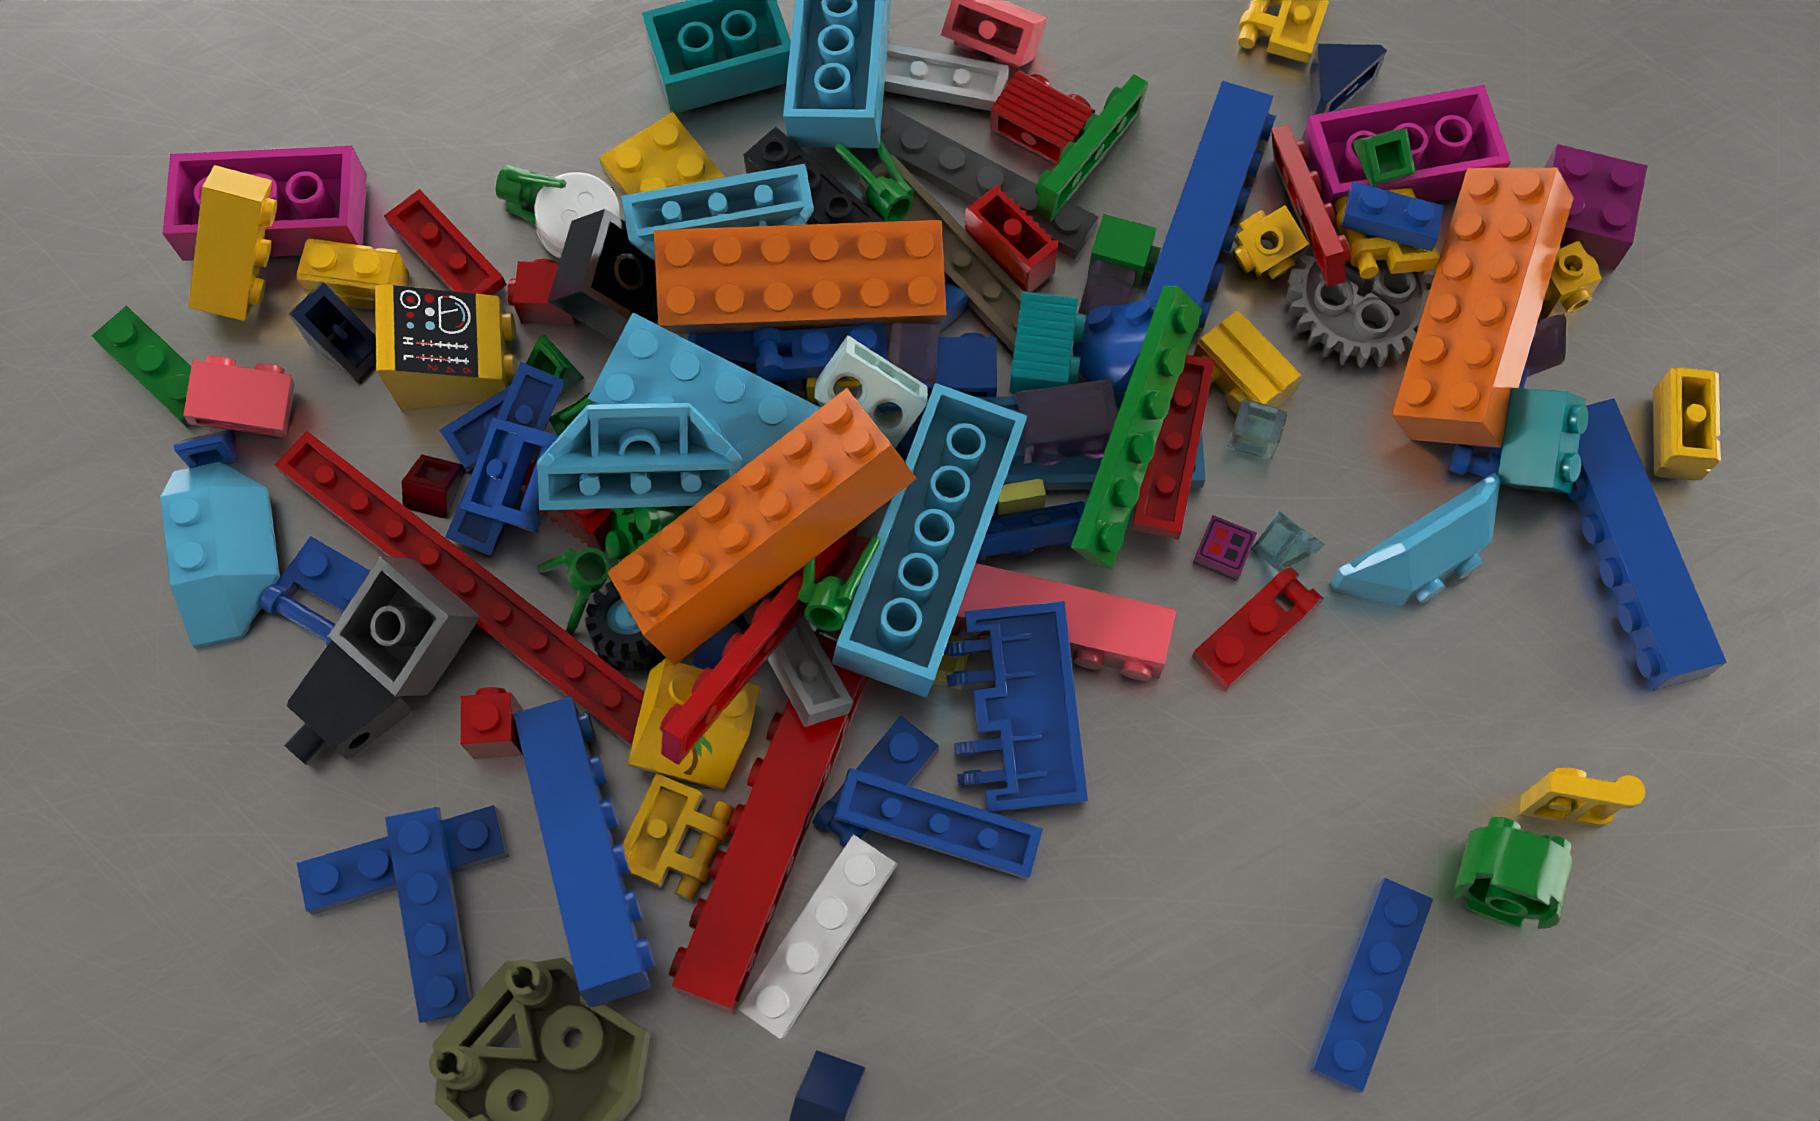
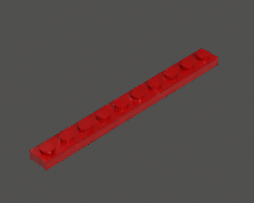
M308 431L274 464L280 473L387 557L416 560L481 616L475 626L566 697L572 696L576 705L585 712L588 711L589 715L627 745L632 746L645 693L643 690Z

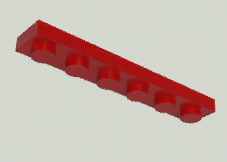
M857 528L851 529L815 557L814 584L821 582L825 577H836L852 558ZM804 566L781 583V591L773 600L767 597L760 603L752 617V625L744 634L737 632L731 637L723 650V659L714 669L707 667L701 672L692 687V695L682 706L678 703L675 704L667 712L660 725V731L663 732L661 755L679 765L805 614L807 603L800 601L798 595L803 584Z

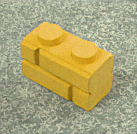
M308 238L300 259L296 279L301 287L305 289L306 295L321 282H324L347 306L375 310V285L387 284L407 287L410 273L403 263L398 250L385 248L373 250L370 246Z
M1236 310L1223 320L1218 327H1214L1201 337L1196 344L1193 356L1215 360L1211 384L1215 382L1225 392L1226 402L1235 414L1241 417L1247 415L1254 424H1257L1270 414L1274 408L1289 399L1296 392L1302 375L1239 310Z
M1670 368L1663 377V380H1660L1653 389L1654 475L1663 478L1691 481L1702 480L1710 472V469H1713L1721 461L1720 441L1717 440L1720 436L1719 373L1699 369Z

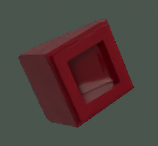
M421 454L401 481L402 504L409 510L446 518L454 503L465 468L459 463Z

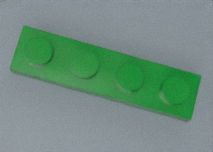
M1133 74L1122 88L1116 86L1111 91L1105 102L1104 110L1100 115L1093 113L1082 130L1080 139L1076 143L1070 141L1062 151L1053 171L1046 169L1039 178L1035 187V193L1039 195L1035 215L1049 223L1053 220L1139 115L1149 82Z

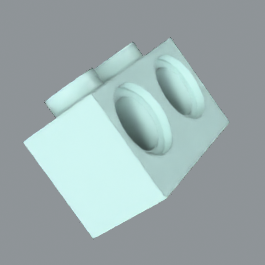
M847 335L816 379L814 398L818 400L819 406L822 407L844 390V388L837 384L836 381L844 376L856 378L861 384L854 389L848 390L895 448L928 403L927 386ZM884 402H893L901 409L894 414H884L876 407Z

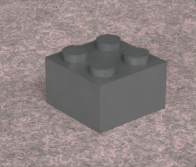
M380 556L328 637L394 696L429 695L481 616L416 560Z

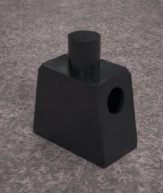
M332 640L287 702V707L305 724L284 746L305 765L327 744L347 760L354 757L404 719L412 709L401 697L394 696Z

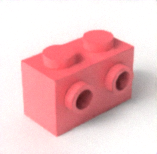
M951 0L941 36L954 40V45L970 52L982 51L994 56V60L1002 65L1018 68V66H1023L1034 60L1048 17L1004 0Z
M207 356L206 362L192 360L183 416L192 425L286 438L295 384L292 375L284 374L285 369L277 365L257 363L255 369L237 367L235 360L221 356Z

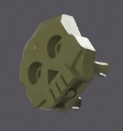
M564 957L538 962H530L529 960L505 961L433 1043L434 1054L430 1057L429 1067L430 1072L436 1078L435 1104L454 1121H623L640 1101L651 1034L604 1004L589 1008L579 992L574 967ZM518 1029L521 1049L501 1047L511 1034ZM572 1029H579L582 1034L580 1044L574 1048H568L565 1044L566 1034ZM519 1091L525 1092L528 1099L525 1108L520 1111H514L511 1107L512 1096Z

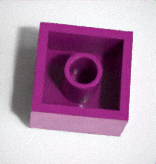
M1557 144L1544 168H1558L1573 196L1560 247L1562 248L1579 241L1586 253L1596 260L1598 266L1615 270L1634 243L1648 165Z

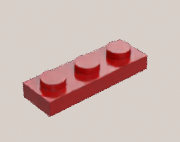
M420 189L384 215L388 225L450 291L495 295L507 285L504 277Z

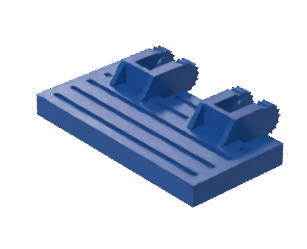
M1065 601L965 611L967 634L989 632L990 638L947 643L944 656L962 657L972 653L990 652L992 670L955 671L950 675H946L947 686L995 682V688L973 690L978 733L1000 731L1001 738L954 743L955 754H961L962 756L1001 750L1003 769L984 772L980 770L964 771L962 774H957L958 786L1006 781L1007 788L984 790L986 811L989 812L1088 801Z

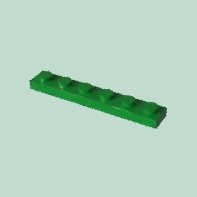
M1163 286L1071 545L1072 549L1096 567L1112 569L1118 551L1122 547L1124 533L1133 507L1138 501L1141 484L1148 464L1154 455L1155 444L1164 418L1169 412L1170 401L1179 375L1184 369L1185 358L1192 337L1199 325L1202 309L1179 286Z

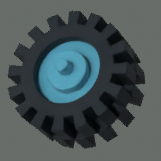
M613 582L605 584L607 594L604 595L597 591L593 595L596 605L588 603L586 608L588 617L585 618V623L595 652L597 651L599 657L605 662L609 660L611 666L618 670L622 662L625 663L627 671H636L637 662H642L645 670L653 667L650 658L655 656L659 662L663 661L666 657L642 634Z

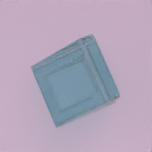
M1243 400L1239 406L1227 447L1267 460L1273 459L1280 443L1287 413L1284 410Z
M1279 511L1252 546L1251 550L1273 568L1281 572L1318 552L1325 544Z

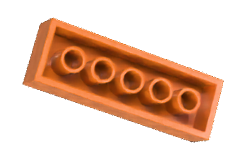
M1467 168L1392 411V416L1411 440L1501 448L1505 434L1511 388H1519L1573 202V196L1558 168Z
M942 220L654 230L658 325L675 334L756 331L761 327L792 330L884 323V326L941 324L947 315Z
M846 388L638 549L625 557L607 573L642 634L675 665L917 478L882 431Z

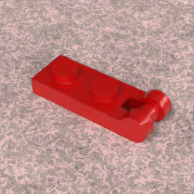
M1290 565L1285 566L1263 589L1194 650L1191 657L1225 691L1324 600L1314 588L1308 590L1297 579L1299 574ZM1282 593L1295 604L1288 612L1275 601Z

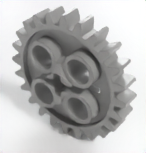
M1366 234L1367 238H1377L1376 236L1369 237L1368 234ZM1308 245L1306 254H1299L1294 266L1296 269H1292L1288 279V283L1291 285L1286 293V300L1293 302L1288 311V316L1301 317L1295 328L1297 333L1310 330L1311 335L1307 342L1309 347L1319 342L1325 345L1322 357H1328L1335 350L1340 352L1339 360L1341 365H1344L1351 355L1356 356L1359 368H1364L1368 357H1373L1375 363L1382 367L1388 354L1394 360L1399 361L1405 352V348L1409 351L1412 350L1434 275H1422L1425 271L1391 274L1385 260H1376L1379 268L1378 274L1372 278L1364 279L1359 271H1353L1346 267V264H1351V262L1345 263L1346 283L1327 288L1310 245ZM1385 286L1394 287L1401 292V294L1392 293ZM1323 298L1332 299L1339 304V306H1331L1323 301ZM1363 321H1372L1379 326V329L1370 328Z

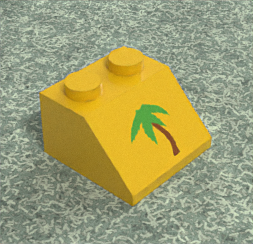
M664 659L650 670L627 765L722 791L725 789L749 737L760 686L747 682L681 763L677 765L661 755L663 732L660 731V725L672 706L677 703L682 706L692 695V687L704 669L680 662L674 665L669 659Z

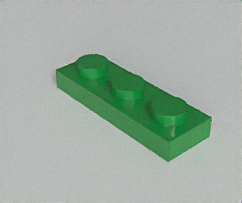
M126 305L91 335L92 338L188 428L191 424L187 422L183 414L191 366Z

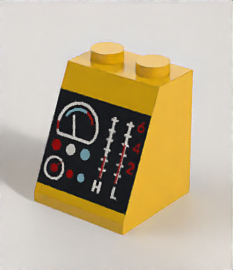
M387 284L375 285L376 371L401 411L481 403L511 385L518 369L516 357L514 354H510L509 341L516 340V324L513 313H506L499 296Z

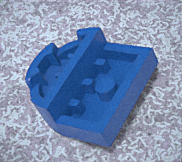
M1143 299L1134 303L1114 306L1102 305L1093 308L1088 314L1084 324L1082 343L1074 342L1073 356L1080 357L1079 370L1095 392L1110 395L1126 391L1158 299Z

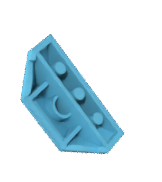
M805 164L621 196L629 242L653 261H655L654 230L805 225L814 211Z
M690 403L587 405L537 461L539 510L693 506L742 469V457Z
M221 462L174 471L160 498L169 583L191 644L197 649L243 639L251 627L249 624L261 610L259 604L264 591L270 585L275 584L280 578L269 490L260 483Z
M1494 472L1395 535L1338 568L1329 586L1335 593L1402 607L1415 598L1420 603L1428 601L1445 588L1442 581L1454 574L1459 579L1468 576L1484 563L1481 555L1492 542L1500 487L1499 477Z

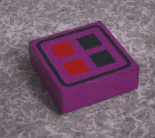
M1212 515L1193 562L1238 580L1257 532Z

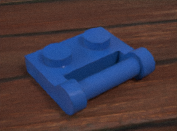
M492 418L460 509L538 533L542 519L538 517L540 510L537 462L520 510H515L514 506L535 446L541 448L538 456L539 459L559 436Z
M310 536L279 580L264 591L259 605L260 608L272 615L280 613L326 641L327 647L332 641L328 635L334 628L335 623L294 600L292 597L301 588L343 613L370 570Z

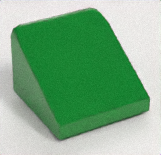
M1407 128L1390 130L1353 141L1354 150L1370 186L1416 174Z

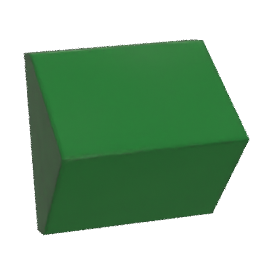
M545 334L539 336L526 364L565 380L560 394L562 395L584 377Z

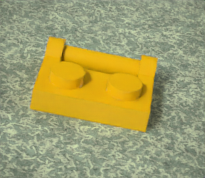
M1556 768L1554 772H1549L1521 795L1520 814L1600 828L1609 824L1620 809H1630L1640 804L1646 794L1645 786L1641 780L1632 775H1624L1614 782L1587 778L1586 772L1580 769Z

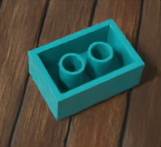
M687 0L642 12L649 47L670 113H680L787 83L791 40L777 0Z

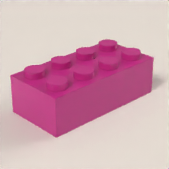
M1485 85L1310 115L1302 136L1309 157V166H1307L1309 172L1317 171L1323 190L1322 202H1330L1332 204L1335 217L1337 216L1334 206L1335 202L1341 197L1348 196L1353 182L1370 186L1354 150L1353 141L1390 130L1407 128L1416 174L1373 185L1372 187L1383 190L1412 188L1416 199L1428 202L1458 197L1467 168H1508L1511 163Z
M353 146L170 154L163 235L182 261L194 260L202 186L214 165L272 180L270 199L277 200V209L272 227L265 228L264 239L271 240L272 242L269 257L301 256L308 238L363 246L367 174Z

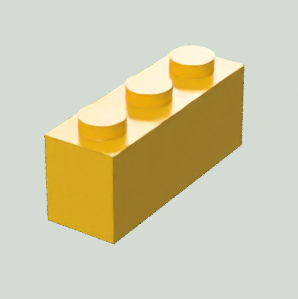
M214 165L202 186L188 308L245 321L252 305H261L266 280L259 278L260 267L265 268L268 263L272 243L271 240L264 239L265 228L272 227L277 209V200L270 199L272 180Z

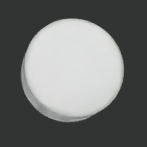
M580 172L562 174L555 178L565 180V188L543 186L538 193L535 202L537 234L542 245L557 258H561L572 220L603 209H607L620 218V207L616 194L606 182L594 175Z

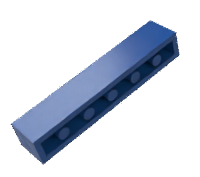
M1226 81L1221 82L1144 297L1146 300L1159 299L1163 286H1179L1202 309L1198 329L1202 330L1205 327L1212 303L1204 301L1208 289L1217 291L1225 268L1224 264L1218 263L1221 251L1230 253L1238 230V226L1231 225L1234 213L1243 215L1250 196L1251 189L1244 187L1247 176L1256 178L1264 152L1256 150L1259 140L1269 141L1271 129H1273L1277 117L1276 115L1269 114L1273 95Z
M1615 398L1586 405L1588 409V425L1585 432L1580 434L1578 454L1581 458V471L1577 481L1573 482L1571 494L1567 495L1572 501H1576L1582 516L1584 537L1590 544L1594 545L1600 560L1599 570L1604 584L1612 589L1618 604L1619 622L1622 628L1627 633H1630L1636 647L1637 666L1641 674L1649 679L1653 691L1708 677L1727 663Z
M570 696L514 713L579 992L588 1007L592 1008L651 989L647 970L655 968V963L647 937L638 939L634 922L643 920L642 912L635 890L626 892L622 875L631 873L623 844L614 845L610 831L611 829L618 828L619 824L611 798L603 800L599 785L607 783V777L600 755L591 756L588 742L596 740V735L589 712L579 713L573 697Z

